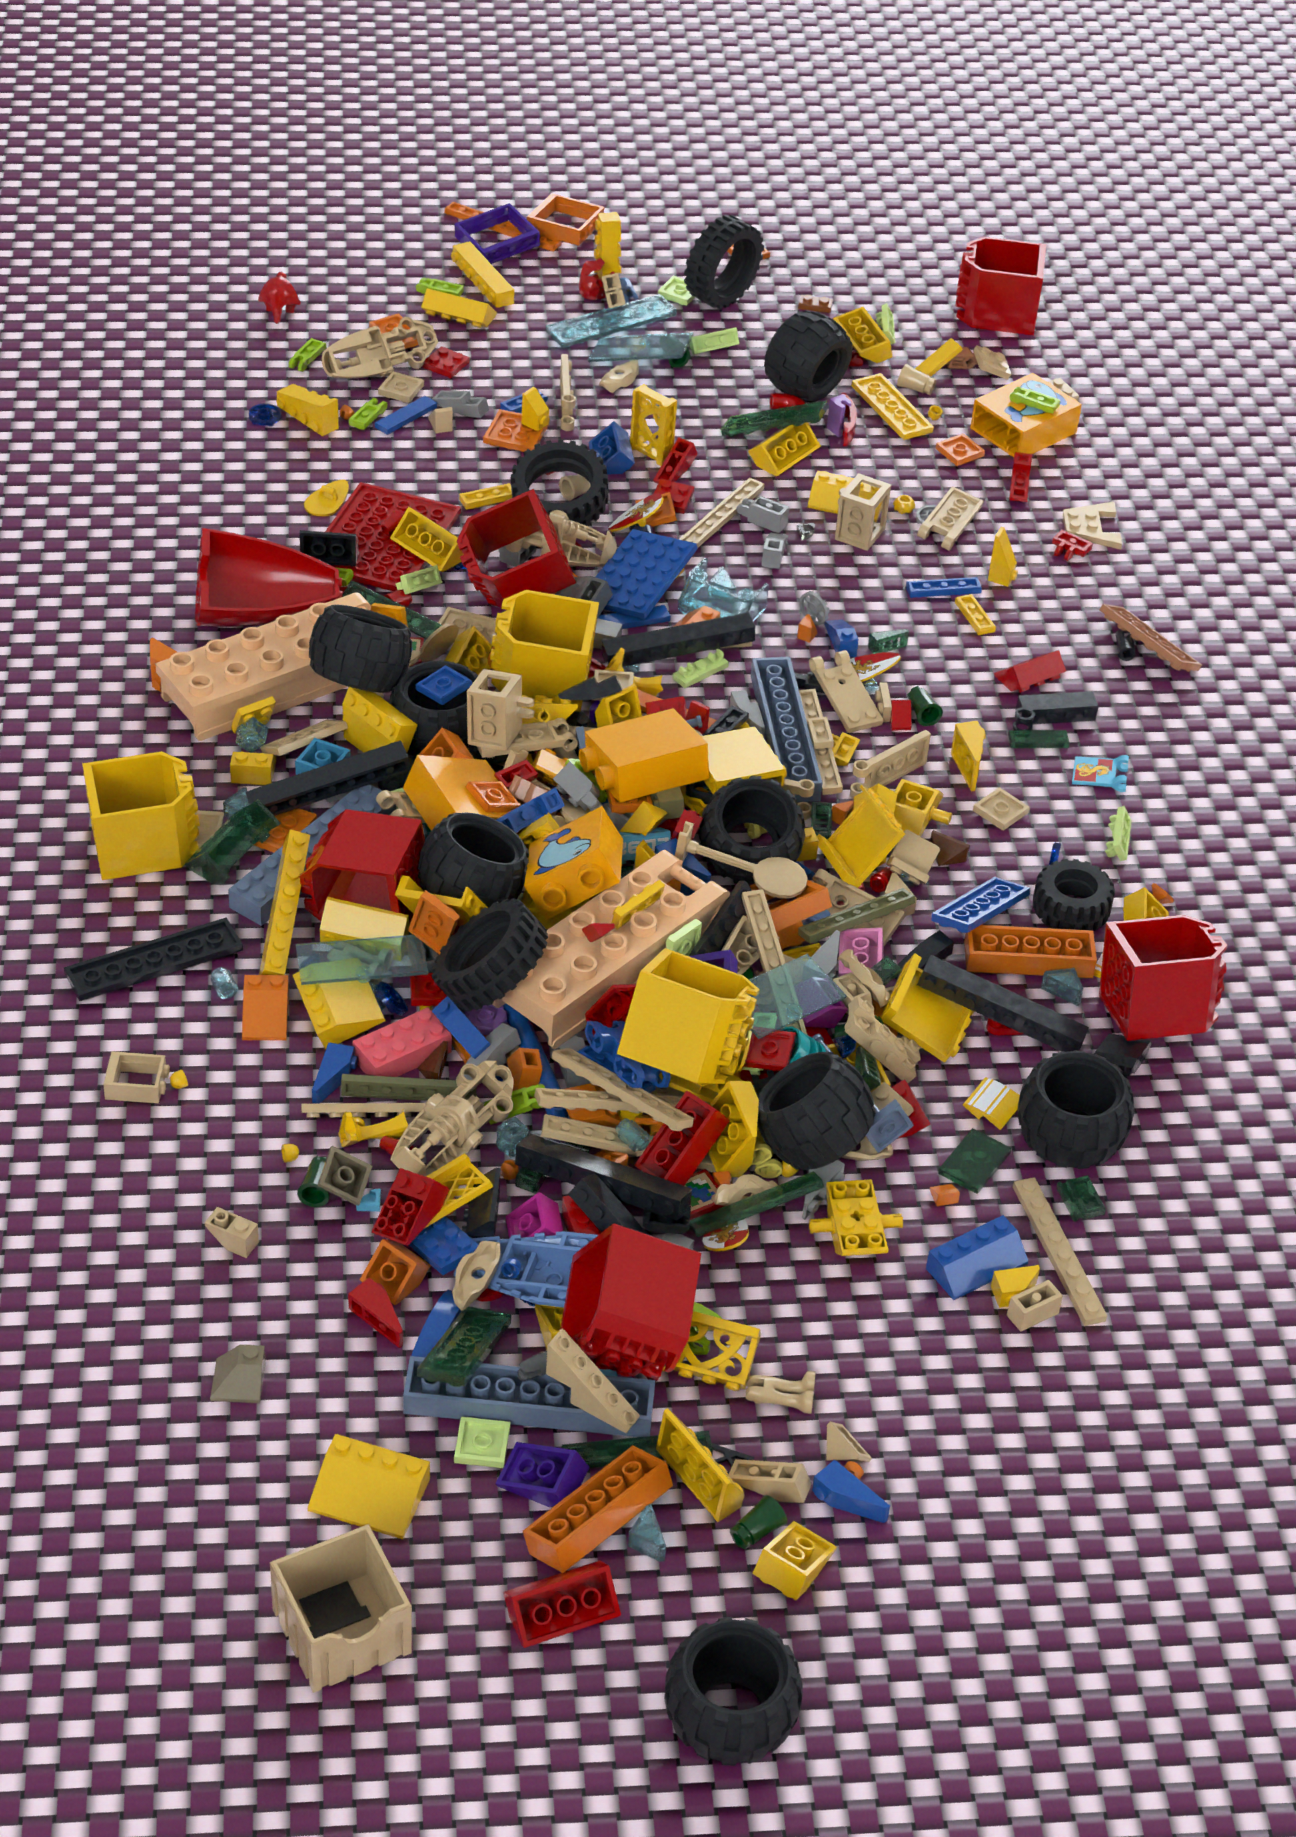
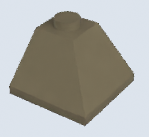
M331 1146L317 1186L358 1206L361 1203L372 1165Z
M240 1344L216 1359L210 1401L260 1403L266 1365L265 1346Z

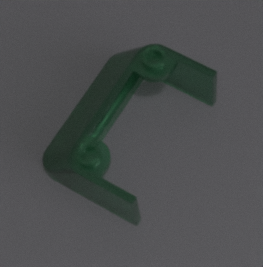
M257 799L236 811L186 861L185 865L192 872L214 885L218 883L222 885L230 877L228 875L229 869L258 841L263 843L270 836L269 831L281 823Z

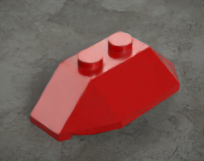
M636 984L612 985L585 1013L586 1024L587 1021H598L602 1025L612 1028L613 1021H624L626 1023ZM593 1028V1030H592L593 1036H594L595 1033H596L595 1030H594V1028Z

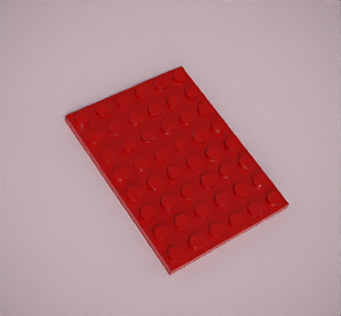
M360 482L325 531L357 535L359 545L357 565L330 566L352 569L354 576L351 581L396 591L395 583L401 582L400 576L422 570L428 563L390 539L394 531L385 534L381 529V525L384 524L394 510L400 509L406 512L408 507L449 531L461 514V507Z

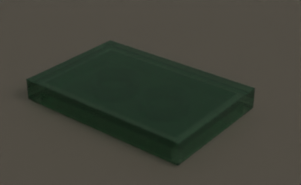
M972 1128L941 1165L938 1174L978 1194L1009 1156L1011 1147Z

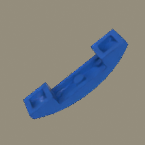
M553 788L496 820L517 833L547 813L551 814L565 805L557 789Z
M448 1289L435 1304L421 1330L411 1356L434 1359L440 1357L445 1339L457 1317H461L464 1312L455 1304L452 1290Z

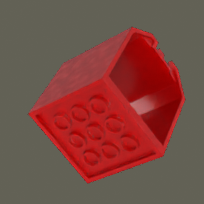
M986 236L968 242L966 250L973 252H963L955 307L965 309V311L957 310L956 317L971 328L1034 336L1044 277L1047 244Z
M534 489L467 518L456 541L460 551L462 550L463 555L460 556V559L468 570L467 574L471 583H473L476 591H481L490 605L502 608L503 599L524 590L553 594L577 583L554 525ZM540 530L543 531L550 552L496 576H489L485 563L490 552Z
M349 809L340 813L328 823V831L322 834L319 842L314 845L313 853L306 860V870L299 876L301 892L312 896V899H304L305 909L321 922L326 899L331 897L409 915L410 926L414 914L395 896V892L402 875L409 876L422 889L419 884L420 879L418 878L420 852L425 843L422 820Z
M1186 915L1106 922L1099 997L1127 1041L1206 1033L1218 1020L1219 1015L1214 1009L1219 1005L1221 993L1224 991L1223 977L1227 967L1221 955L1227 950V944L1221 936H1211L1209 934L1216 931L1212 923Z
M613 1223L573 1255L561 1328L567 1332L598 1369H610L623 1377H634L641 1373L648 1380H655L656 1382L661 1377L664 1367L665 1372L668 1373L675 1369L688 1342L702 1253Z

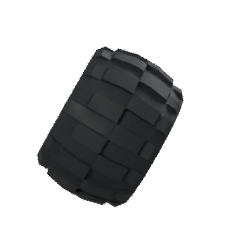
M800 311L789 317L772 337L765 354V373L772 384L782 393L797 396L806 403L817 402L832 392L846 373L852 357L850 337L830 317L814 311Z
M336 604L328 606L324 609L323 614L319 615L313 626L309 641L310 666L318 675L348 687L378 693L393 691L396 681L408 670L412 656L411 631L402 622L377 612L347 605Z
M428 661L411 666L396 681V686L390 695L389 704L417 724L407 752L409 755L420 754L442 727L459 735L463 743L468 742V689L441 705L417 691L415 684L445 665L469 678L472 684L478 677L475 672L469 670L464 665L450 661Z
M751 776L749 779H742L740 777L731 780L726 787L722 786L709 799V803L702 813L703 819L699 826V838L704 847L753 864H758L760 861L771 857H781L796 862L801 854L805 839V821L802 809L798 806L795 796L789 790L785 791L781 788V783L772 779L770 781L761 779V776ZM743 823L757 824L767 830L773 844L760 848L744 846L731 838L729 832L735 826ZM706 857L709 864H713L715 871L723 878L733 879V883L736 884L739 881L755 884L752 872Z
M453 813L448 815L447 818H443L441 823H438L425 840L420 852L418 865L419 884L424 891L426 890L431 894L462 899L465 888L469 887L489 908L495 902L501 903L505 899L509 901L511 899H518L525 883L529 852L521 838L503 823L477 813Z
M1061 1051L1053 1053L1050 1058H1043L1032 1069L1023 1083L1018 1102L1019 1125H1021V1131L1027 1145L1037 1152L1036 1155L1045 1161L1048 1160L1057 1166L1065 1168L1085 1169L1092 1165H1101L1107 1162L1109 1158L1115 1155L1117 1150H1120L1127 1139L1134 1117L1133 1092L1129 1080L1122 1075L1123 1071L1116 1064L1107 1061L1106 1058L1085 1051ZM1064 1110L1077 1111L1086 1116L1068 1113Z
M817 1052L790 1063L766 1083L758 1095L757 1126L762 1138L770 1146L773 1153L785 1163L790 1164L795 1169H817L840 1159L862 1141L874 1122L876 1108L874 1107V1099L868 1085L853 1065L833 1052Z
M732 1617L718 1618L716 1623L710 1625L704 1623L695 1628L689 1638H685L670 1660V1667L666 1673L664 1695L669 1720H672L675 1733L685 1746H692L697 1756L707 1761L714 1759L721 1761L722 1765L736 1766L737 1762L747 1761L748 1764L761 1760L767 1752L773 1753L787 1739L790 1730H792L798 1720L801 1709L803 1682L799 1674L798 1662L789 1645H783L780 1635L770 1627L766 1629L758 1625V1621L745 1618V1620H733ZM736 1683L751 1690L757 1696L760 1705L751 1709L731 1710L712 1703L704 1695L716 1685Z

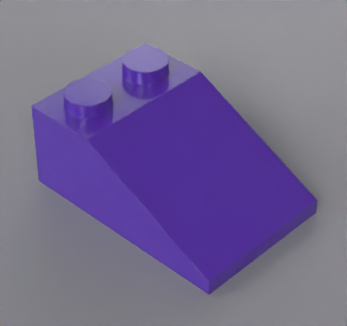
M516 1442L495 1484L499 1488L547 1507H554L581 1486L590 1467L576 1450Z

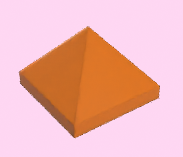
M1156 883L1151 885L1153 896L1160 903L1174 902V899Z

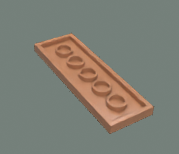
M1102 604L1099 610L1105 614L1104 617L1107 620L1115 621L1118 624V628L1130 632V636L1133 639L1142 641L1145 648L1157 652V656L1162 660H1168L1171 663V667L1176 670L1184 669L1188 672L1191 670L1199 671L1202 666L1201 663L1121 606Z

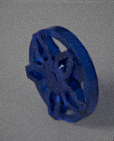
M258 404L249 410V419L254 425H268L271 427L279 422L282 417L281 409L273 404Z
M380 981L375 986L376 997L384 1002L390 1013L403 1016L408 1012L406 1002L391 985Z

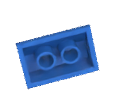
M615 421L588 442L590 450H595L596 456H601L603 459V465H606L607 475L623 474L635 464L628 432Z

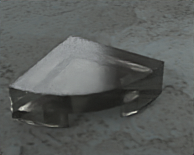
M814 523L797 525L796 530L801 541L813 536L815 530Z

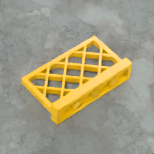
M465 1153L426 1176L450 1188L440 1212L426 1227L493 1187L491 1181L471 1163ZM474 1184H481L478 1187H473ZM460 1185H467L466 1188L458 1189ZM454 1196H461L458 1199H453Z

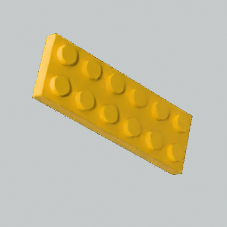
M881 373L852 380V388L903 440L933 433L934 426Z

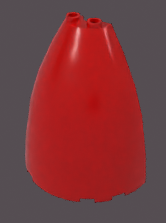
M202 528L195 596L196 626L234 627L265 625L275 621L279 616L293 615L309 609L313 604L327 603L342 597V591H339L342 586V578L339 577V569L295 549L271 541Z

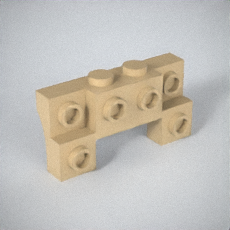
M857 996L848 1004L849 1016L844 1026L845 1032L902 1081L906 1080L909 1083L916 1077L915 1064L921 1060L920 1047L914 1040H909L904 1035L901 1038H897L887 1026L875 1019L872 1004L867 1000L863 1001Z

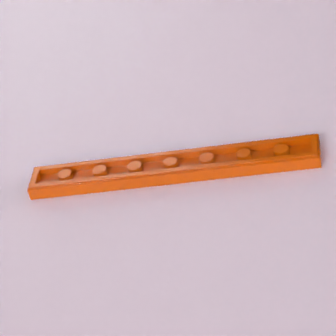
M456 202L449 204L444 211L445 214L462 220L484 213ZM510 221L487 228L510 237L522 234ZM540 235V246L538 247L554 252L562 245L560 240Z

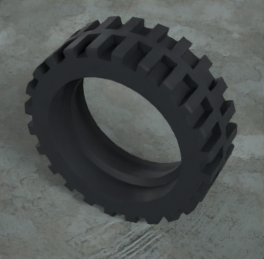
M723 215L722 218H716L714 223L710 222L708 228L701 231L699 239L696 238L695 245L689 252L690 257L686 260L687 268L684 269V274L686 275L684 282L687 284V291L713 308H727L730 303H736L737 298H741L744 295V291L751 287L750 283L752 280H755V274L761 267L759 264L760 260H763L762 251L764 250V245L761 244L764 241L763 237L760 236L761 232L733 215ZM734 244L727 266L715 279L716 270L722 257Z
M558 439L556 443H552L549 440L546 441L545 445L541 446L538 443L534 445L533 450L527 449L524 451L525 456H519L517 465H513L511 474L512 498L529 491L530 485L546 473L570 471L587 479L590 482L589 490L578 499L566 503H550L540 499L547 514L550 515V512L560 510L567 514L569 520L589 527L592 520L597 521L600 518L599 512L604 513L606 509L605 504H608L609 494L606 465H603L601 456L597 457L596 451L593 449L587 450V445L582 443L579 446L576 445V441L570 440V443H565L563 439Z
M505 899L501 903L495 902L491 907H485L480 910L479 914L470 917L465 925H461L458 931L449 937V942L442 946L440 949L441 954L435 958L434 962L436 965L432 967V979L459 1009L472 1011L473 1008L476 1010L482 1009L483 1005L489 1006L493 1004L494 1000L502 999L509 990H514L517 987L516 985L528 976L527 973L535 968L537 965L536 961L544 953L542 949L547 946V930L520 900L511 899L509 901Z

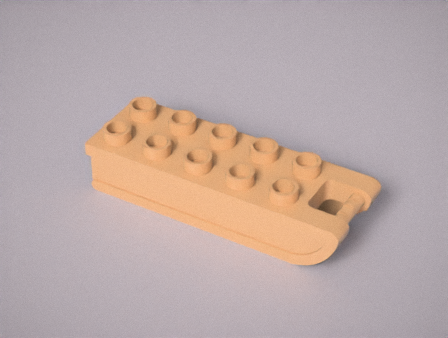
M353 593L327 603L313 604L309 609L293 615L279 616L275 621L259 627L245 628L241 633L223 640H211L206 646L189 652H177L169 659L155 663L156 673L161 678V697L166 702L174 701L193 725L196 739L203 741L232 730L231 725L237 709L273 696L276 701L272 712L273 715L346 688L348 686L328 680L315 673L311 668L309 641L313 626L319 615H322L324 609L328 606L337 604L371 610V605L360 593Z
M662 850L623 877L620 883L604 890L548 929L547 946L542 949L544 953L536 961L537 965L535 968L527 973L528 976L521 980L514 990H509L502 999L494 1000L492 1005L500 1008L507 1003L543 1029L548 1035V1045L556 1049L586 1027L585 1013L612 985L637 984L640 971L666 948V940L669 935L674 934L685 924L690 923L696 918L702 922V937L725 901L730 897V892L714 881L705 883L682 868V860L667 850ZM675 878L695 892L685 896L666 883ZM658 880L665 884L663 894L658 901L644 911L634 913L631 920L618 930L614 928L600 939L589 942L582 928L592 923H611L613 911L617 906L626 904L634 894H640L648 884H654Z

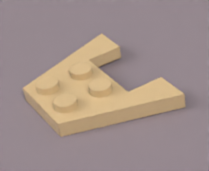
M1115 502L1063 509L1062 516L1065 531L1092 543L1121 550L1122 540L1120 533L1102 532L1100 517L1116 516Z

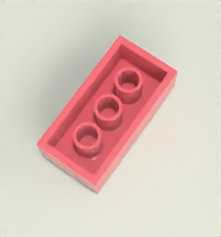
M427 1007L354 1040L355 1056H358L357 1065L369 1076L399 1077L418 1068L443 1041H448V1054L451 1053L452 1034Z

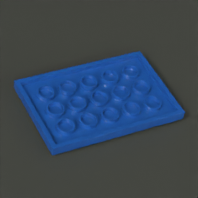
M632 529L617 548L613 557L607 561L596 576V578L607 581L613 593L604 610L646 619L697 551V543Z

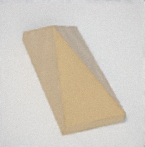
M831 1421L828 1423L826 1460L871 1461V1456L842 1424Z

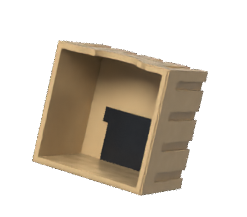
M369 1524L270 1562L273 1611L276 1616H279V1624L285 1636H289V1644L295 1657H299V1665L306 1679L309 1678L313 1693L322 1690V1687L326 1685L332 1686L347 1680V1677L350 1675L356 1676L369 1671L371 1667L377 1664L381 1666L396 1660V1657L400 1655L406 1656L412 1653V1606Z

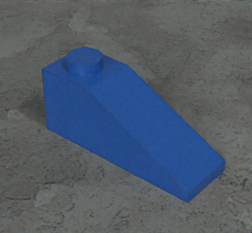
M843 619L824 622L835 652L846 650L850 658L856 657L859 639L854 627Z
M448 996L432 1010L434 1015L474 1059L491 1045L465 1013Z
M328 1042L312 1088V1104H320L341 1086L342 1074H351L352 1069H356L358 1056H355L354 1046Z
M833 1460L814 1476L812 1491L819 1500H823L831 1507L881 1523L888 1521L890 1505L836 1460Z

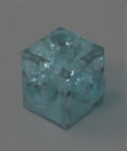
M253 717L247 723L241 724L238 727L235 743L249 753H252L257 748L260 749L266 742L268 727Z
M516 1116L497 1126L496 1144L501 1152H505L510 1158L516 1156V1145L529 1134V1129Z

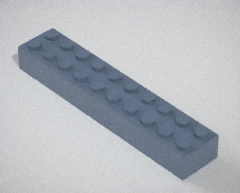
M752 658L751 680L765 725L764 735L766 743L770 745L773 753L778 756L780 763L785 766L787 776L784 779L798 782L803 779L813 781V795L811 797H802L795 794L797 802L820 801L823 783L791 658Z
M371 784L352 790L301 831L310 835L306 860L313 853L314 845L319 842L322 834L328 831V823L344 810L349 809L391 815L396 810V805L386 810L382 809L376 801L377 795L382 790ZM283 846L228 889L229 908L260 926L265 924L270 918Z
M410 1356L403 1394V1414L451 1419L470 1417L507 1421L512 1425L650 1438L655 1380L605 1375L640 1415L626 1434L571 1404V1388L546 1374L541 1377L528 1379V1381H522L518 1378L517 1373L520 1367Z

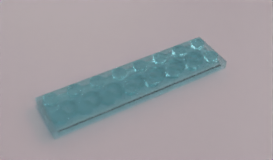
M661 294L628 302L626 305L607 308L546 325L545 331L564 348L606 335H612L620 331H626L634 327H640L648 323H654L662 319H668L677 315V309Z

